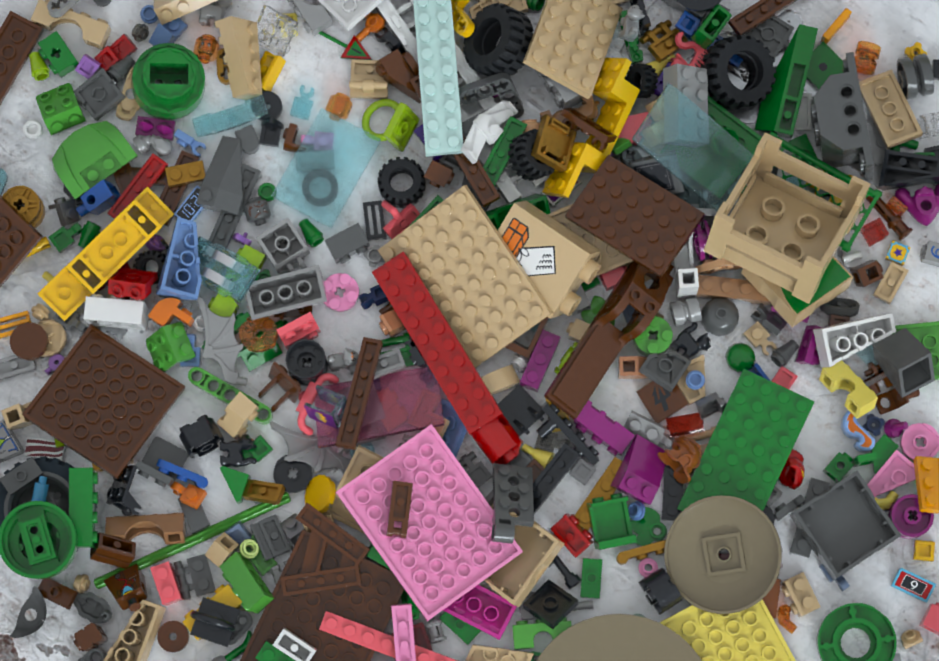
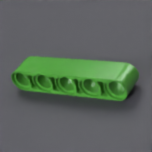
M193 367L188 372V379L194 386L227 405L232 401L226 399L228 392H235V396L239 392L243 393L258 406V413L262 410H266L269 413L266 419H260L258 414L254 419L255 421L263 425L272 421L273 413L263 403L200 367ZM195 373H202L201 380H193V375ZM212 382L219 383V387L215 391L209 389Z

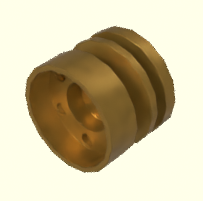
M14 186L3 194L2 197L34 228H37L42 223L45 217V206L31 188ZM23 203L25 206L21 207L19 210L17 207L21 206Z

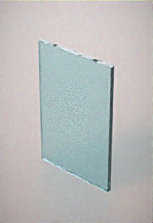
M321 108L271 197L332 228L380 144L381 139Z

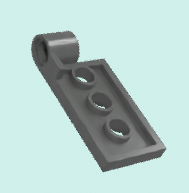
M494 463L492 542L512 544L515 536V525L533 527L534 505L531 467ZM508 481H514L517 485L513 486ZM509 497H515L518 501H512ZM514 512L518 517H513L509 513Z

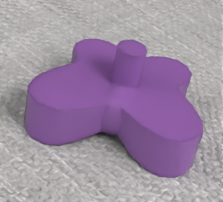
M244 232L243 236L236 233L232 237L233 240L243 245L250 246L252 243L251 240L246 238L248 235L246 232Z

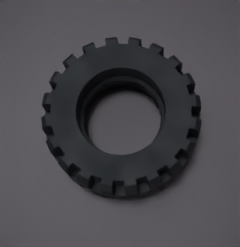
M502 3L488 5L483 8V11H479L476 14L475 19H472L475 29L470 37L464 38V57L470 68L488 77L503 72L515 75L518 72L517 70L525 65L523 60L533 37V26L530 19L524 13Z
M750 35L727 37L718 40L713 46H710L707 50L709 54H705L702 59L704 65H701V68L707 69L709 97L714 101L718 100L717 103L722 107L726 106L728 109L750 107L765 100L766 95L772 91L770 86L775 84L776 80L773 77L776 73V67H773L775 60L774 57H770L769 53L771 51L769 48H764V43L761 40H756L755 37ZM734 54L740 56L746 62L749 69V80L742 90L735 87L728 77V63Z

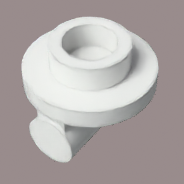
M852 248L848 253L844 251L842 254V262L849 268L858 266L863 258L861 251Z

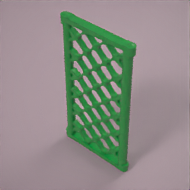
M773 131L769 133L782 140L780 151L783 152L786 149L792 153V157L799 160L804 159L809 162V165L812 166L813 164L815 168H820L827 174H831L833 177L848 184L850 183L852 177L778 137L777 133ZM782 170V179L786 180L789 177H793V175L786 176ZM798 178L799 184H800L799 187L804 188V187H807V186H811V185H812V184L802 185L800 179ZM745 185L744 189L742 190L741 194H743L744 190L746 189V187H747L746 185ZM814 186L817 196L821 197L825 195H831L833 204L837 206L841 205V203L836 204L834 202L833 195L830 193L818 194L816 186ZM869 187L865 198L871 196L874 199L868 209H865L863 203V210L859 214L863 213L864 216L858 226L854 223L851 230L855 232L849 242L843 238L839 245L842 247L841 250L847 253L851 250V246L876 202L882 196L880 190H874Z

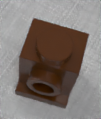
M869 260L859 266L850 268L855 284L858 287H866L884 278L882 274L883 268L877 260Z

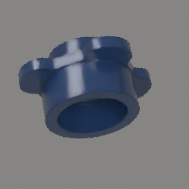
M874 414L867 415L866 424L862 427L866 431L873 433L874 436H879L881 433L880 429L885 424L883 418L874 416Z

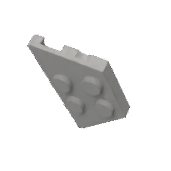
M875 123L867 124L874 162L873 180H870V182L880 189L878 186L885 151L890 150V148H886ZM859 163L849 165L852 169L859 172Z

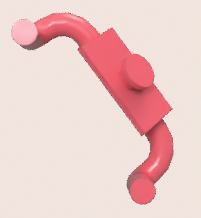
M323 373L316 379L315 383L310 381L306 390L300 393V402L296 408V411L299 412L297 423L304 435L311 436L313 434V429L305 424L307 412L304 405L311 408L319 392L317 385L322 386L325 381H328L330 384H337L339 378L336 375Z

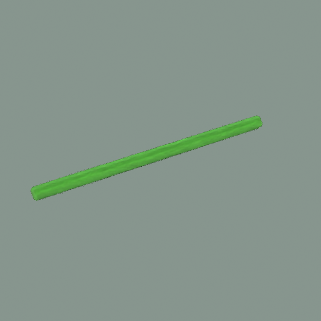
M284 492L279 505L262 502L185 537V543L170 544L131 562L129 567L137 564L140 570L223 533L238 521H241L243 524L289 503L291 498L287 492ZM117 568L94 579L96 588L105 587L106 585L103 580L125 569Z

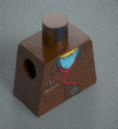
M137 564L103 580L122 610L129 608L130 611H137L141 607L140 602L148 597L145 577Z

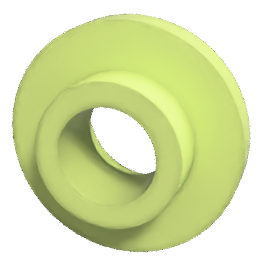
M246 539L240 544L239 550L244 558L252 559L258 554L259 546L254 540ZM246 546L251 548V552L246 551Z

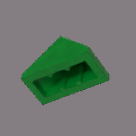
M225 466L220 467L238 504L242 503L243 493L251 476Z

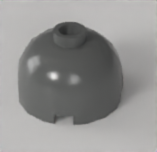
M713 298L705 304L701 312V323L704 329L715 336L728 335L735 329L739 321V312L736 305L727 298Z

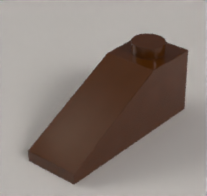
M398 49L375 63L376 72L380 77H383L386 82L416 102L421 103L410 83V79L415 76Z

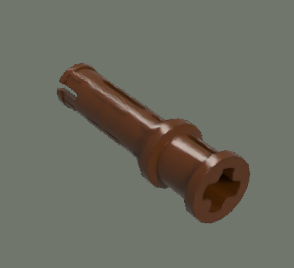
M868 196L865 199L871 204L874 198ZM879 198L874 205L875 210L888 223V228L892 229L899 236V240L902 241L913 229L909 228L902 221V217L896 216L887 204Z

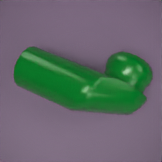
M911 140L894 146L890 150L900 151L902 147L916 150L919 142Z

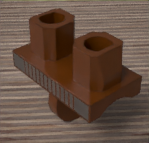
M872 362L867 364L869 369L864 372V375L867 377L872 374L873 376L863 382L869 389L873 390L875 394L880 393L877 382L881 380L886 388L893 386L883 370L878 373L881 369L879 364L876 366Z

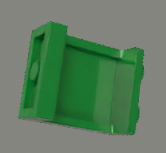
M622 493L611 494L609 499H604L603 497L592 498V502L587 503L595 549L602 550L637 542L636 535L632 533L627 500L629 498L628 496H622Z

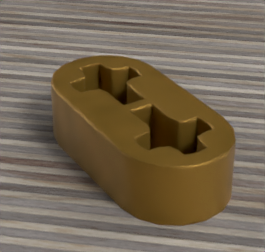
M224 48L217 52L216 56L217 76L222 84L229 85V79L225 80L224 77H221V75L225 74V69H227L228 73L230 72L229 67L220 58L225 54Z

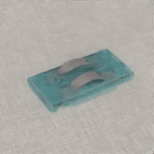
M201 236L198 237L201 284L223 297L229 296L241 303L260 269L250 264L246 258L219 243L214 244Z

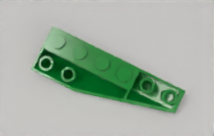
M799 24L776 68V73L773 76L776 78L775 84L770 86L772 91L766 95V99L760 104L754 130L766 133L773 131L778 136L792 138L818 28Z

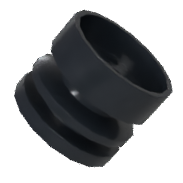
M302 339L296 341L286 352L285 361L289 374L300 385L308 386L310 381L315 383L320 375L328 371V362L324 349L313 340ZM305 363H307V364L311 363V367H308V366L305 367L304 364H305Z

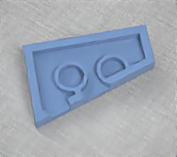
M442 398L440 403L442 411L439 416L450 421L442 439L456 457L467 429L450 401Z

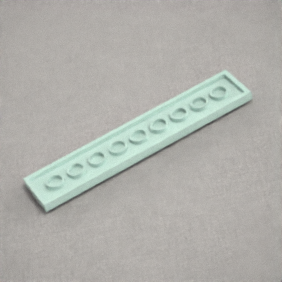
M413 0L426 157L462 154L463 132L451 0Z

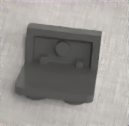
M155 437L143 460H138L135 466L139 470V475L147 479L149 476L155 478V483L164 488L166 485L171 487L176 480L177 474L170 472L167 475L158 471L159 467L156 466L158 459L183 467L189 454L160 437Z

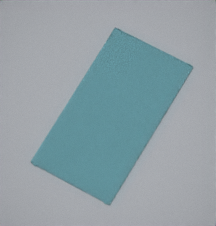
M671 83L666 85L632 138L636 144L717 212L722 203L727 201L754 156Z

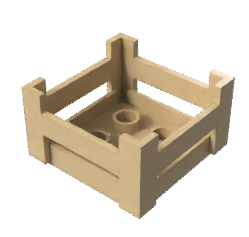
M765 132L756 147L754 156L727 201L722 203L716 213L704 252L720 260L724 258L792 292V296L809 304L843 238L852 229L871 184L854 175L848 184L780 151L782 140ZM775 166L842 199L841 206L839 207L772 174L773 167ZM748 184L740 199L738 200L737 204L735 205L734 209L732 210L731 214L728 216L730 210L732 209L733 205L735 204L745 185Z

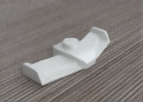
M500 101L482 114H478L473 120V125L461 148L462 153L472 164L477 163L485 142L491 145L503 133L499 125L509 119L510 116L512 117L518 113V110L510 101Z

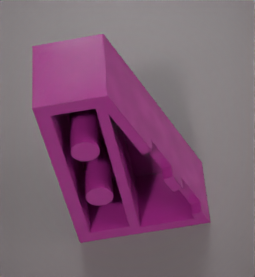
M588 400L578 417L574 419L575 428L583 434L587 432L591 435L590 439L596 444H604L608 447L606 450L612 455L616 456L618 454L621 456L635 435L617 421L606 416L607 413L603 410L599 411L592 406V402Z

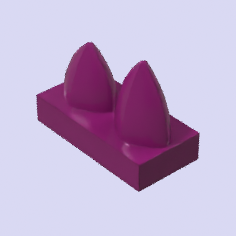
M138 116L135 135L152 136L154 134L173 141L176 122Z
M817 325L806 326L795 362L811 365L820 364L818 351L815 349L816 342L813 329L821 327Z

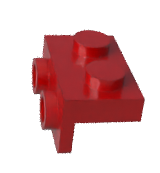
M567 513L550 529L558 539L565 543L564 546L571 554L577 558L594 543L591 540L593 536L587 529L583 530L578 525L580 521L574 514L570 515Z

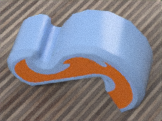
M848 410L841 419L843 434L848 438L858 441L854 444V448L862 453L869 452L875 445V439L856 421L857 419Z

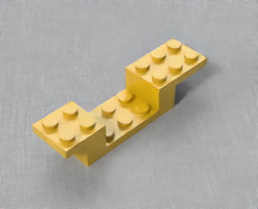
M605 58L593 90V94L605 101L595 123L616 135L615 142L608 143L605 150L599 149L601 146L600 141H598L597 145L591 144L592 139L595 137L592 134L585 143L574 142L567 170L561 173L554 170L544 184L542 191L544 194L569 198L580 172L595 174L606 157L611 154L640 92V89L624 79L632 63L627 58Z
M146 187L37 294L65 321L86 301V296L90 297L162 228L174 213L149 187Z

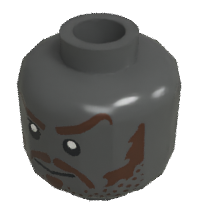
M261 196L248 199L244 205L247 221L255 223L256 226L267 223L266 219L271 216L267 200L261 199Z

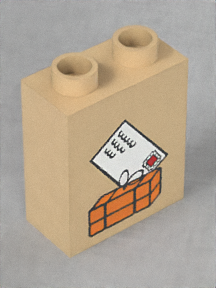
M528 201L514 203L499 227L498 232L553 312L548 318L552 319L563 315V313L569 317L576 310L582 299L576 294L578 288L583 281L590 284L601 269V265L596 262L601 251Z

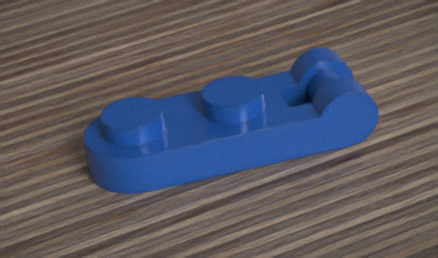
M158 459L156 464L159 467L158 471L167 475L170 472L177 474L176 478L187 482L188 479L194 481L195 486L199 488L207 487V478L165 460Z

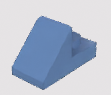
M180 18L164 25L159 23L149 43L153 46L162 43H174L188 28V25Z

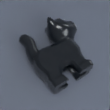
M696 322L685 328L678 335L677 339L670 344L671 348L676 352H679V348H682L685 351L682 356L689 360L699 351H708L711 348L708 333L701 335L697 341L691 336L690 333L698 327Z
M243 434L239 440L228 443L220 442V451L228 452L227 457L220 455L221 465L225 467H241L251 463L256 464V458L249 457L245 459L243 450L257 448L254 440L249 434Z

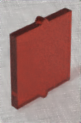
M699 413L666 419V428L669 430L671 437L705 431L704 421Z

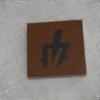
M652 381L636 391L653 420L657 423L664 421L690 404L678 384H676L672 392H669Z

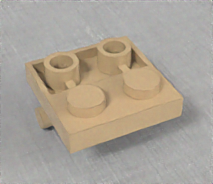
M351 59L350 98L388 99V82L383 77H380L375 69V63L378 60Z

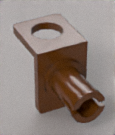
M894 388L877 395L876 407L881 415L909 403V399L919 396L920 391L918 389L902 398ZM882 398L889 400L890 405L888 408L882 407L880 403Z

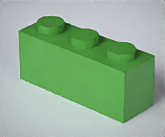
M233 553L219 566L223 572L222 576L232 585L233 593L241 599V605L246 611L259 613L275 599L250 560L244 558L241 553Z

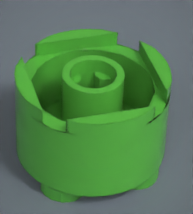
M655 316L645 331L633 339L636 350L646 357L655 353L657 355L664 354L672 342L673 333L671 326L663 318ZM650 334H652V335H653V334H656V335H657V336H656V340H655V339H651V340H650V339H649Z

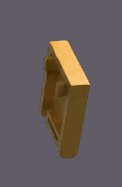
M547 114L543 115L531 156L560 173L566 171L577 132L575 130L570 131L569 126L557 119L550 118ZM548 153L549 155L555 157L556 160L552 159L551 157H549V156H547V155H545V154Z

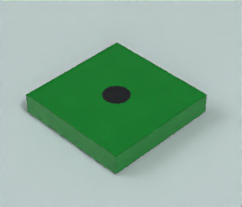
M824 41L813 50L807 74V80L817 90L821 88L830 75L843 73L842 59Z

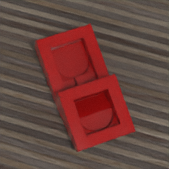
M123 34L111 46H106L94 59L101 63V67L107 72L110 70V66L127 55L130 56L138 48L127 34Z

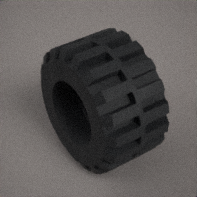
M536 129L514 138L509 145L511 150L508 151V156H510L508 160L509 163H512L511 168L513 171L516 170L518 176H522V179H528L529 181L552 174L555 170L538 159L536 161L531 156L538 132ZM548 153L545 154V155L551 157L552 159L556 160L555 157L549 155Z
M396 157V160H388L387 165L384 163L383 169L378 173L377 181L382 198L384 197L394 207L398 205L400 208H404L405 205L410 203L416 204L419 202L418 199L422 198L426 188L425 174L421 166L416 164V161L413 159L411 161L408 160V157H404V159ZM400 173L408 174L413 179L412 186L406 191L394 190L390 182L395 175Z

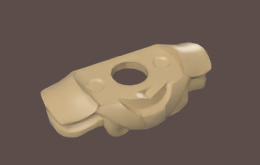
M134 67L130 69L122 90L125 97V92L128 89H132L131 81ZM126 97L117 105L116 117L121 120L130 121L136 111L140 109L135 98L128 99Z

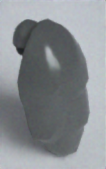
M91 592L77 594L73 603L81 617L97 624L106 623L111 619L112 609L105 599Z

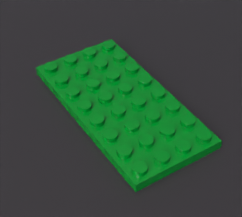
M743 369L700 459V465L696 468L677 509L683 511L698 500L722 495L744 499L763 511L815 401Z

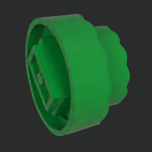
M175 43L157 44L144 51L135 63L131 81L133 96L138 105L153 117L163 120L182 118L194 111L203 98L205 91L204 68L198 57L186 47ZM161 81L163 84H156L155 82ZM176 81H180V82H181V84H174V83H175Z
M31 501L21 504L5 517L0 526V555L13 572L23 577L47 579L56 576L71 564L76 555L78 547L76 527L71 518L61 508L52 503ZM33 527L38 528V532L36 534L31 533V529ZM38 546H43L44 550L42 553L37 552Z

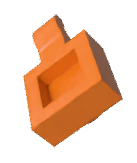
M174 481L170 487L174 490V494L181 496L179 499L181 503L194 509L199 508L207 495L205 490L190 483L185 488L180 483Z

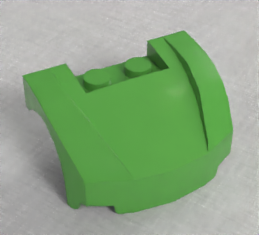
M103 121L88 124L73 132L59 146L52 158L54 171L76 200L97 183L107 179L138 156L119 129L112 123Z

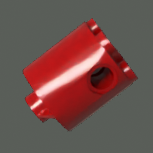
M501 415L471 435L492 465L494 463H510L519 455L520 446L523 443V440L504 415Z

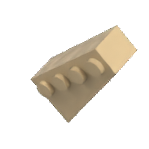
M233 16L214 21L216 28H219L221 37L218 38L220 45L224 47L225 56H223L224 63L229 67L230 72L227 75L233 98L249 100L262 96L257 22Z
M142 600L140 609L133 613L129 623L118 636L119 638L113 647L109 649L103 661H147L166 608Z

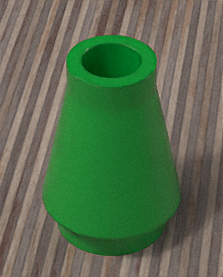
M307 218L299 223L307 245L316 247L323 242V233Z
M87 221L83 225L78 246L85 248L101 233V226Z

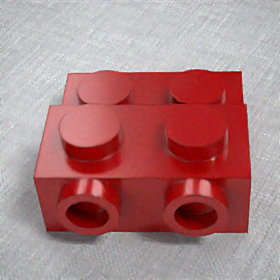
M121 267L108 279V294L118 298L127 296L135 300H144L151 294L152 285L158 280V272Z

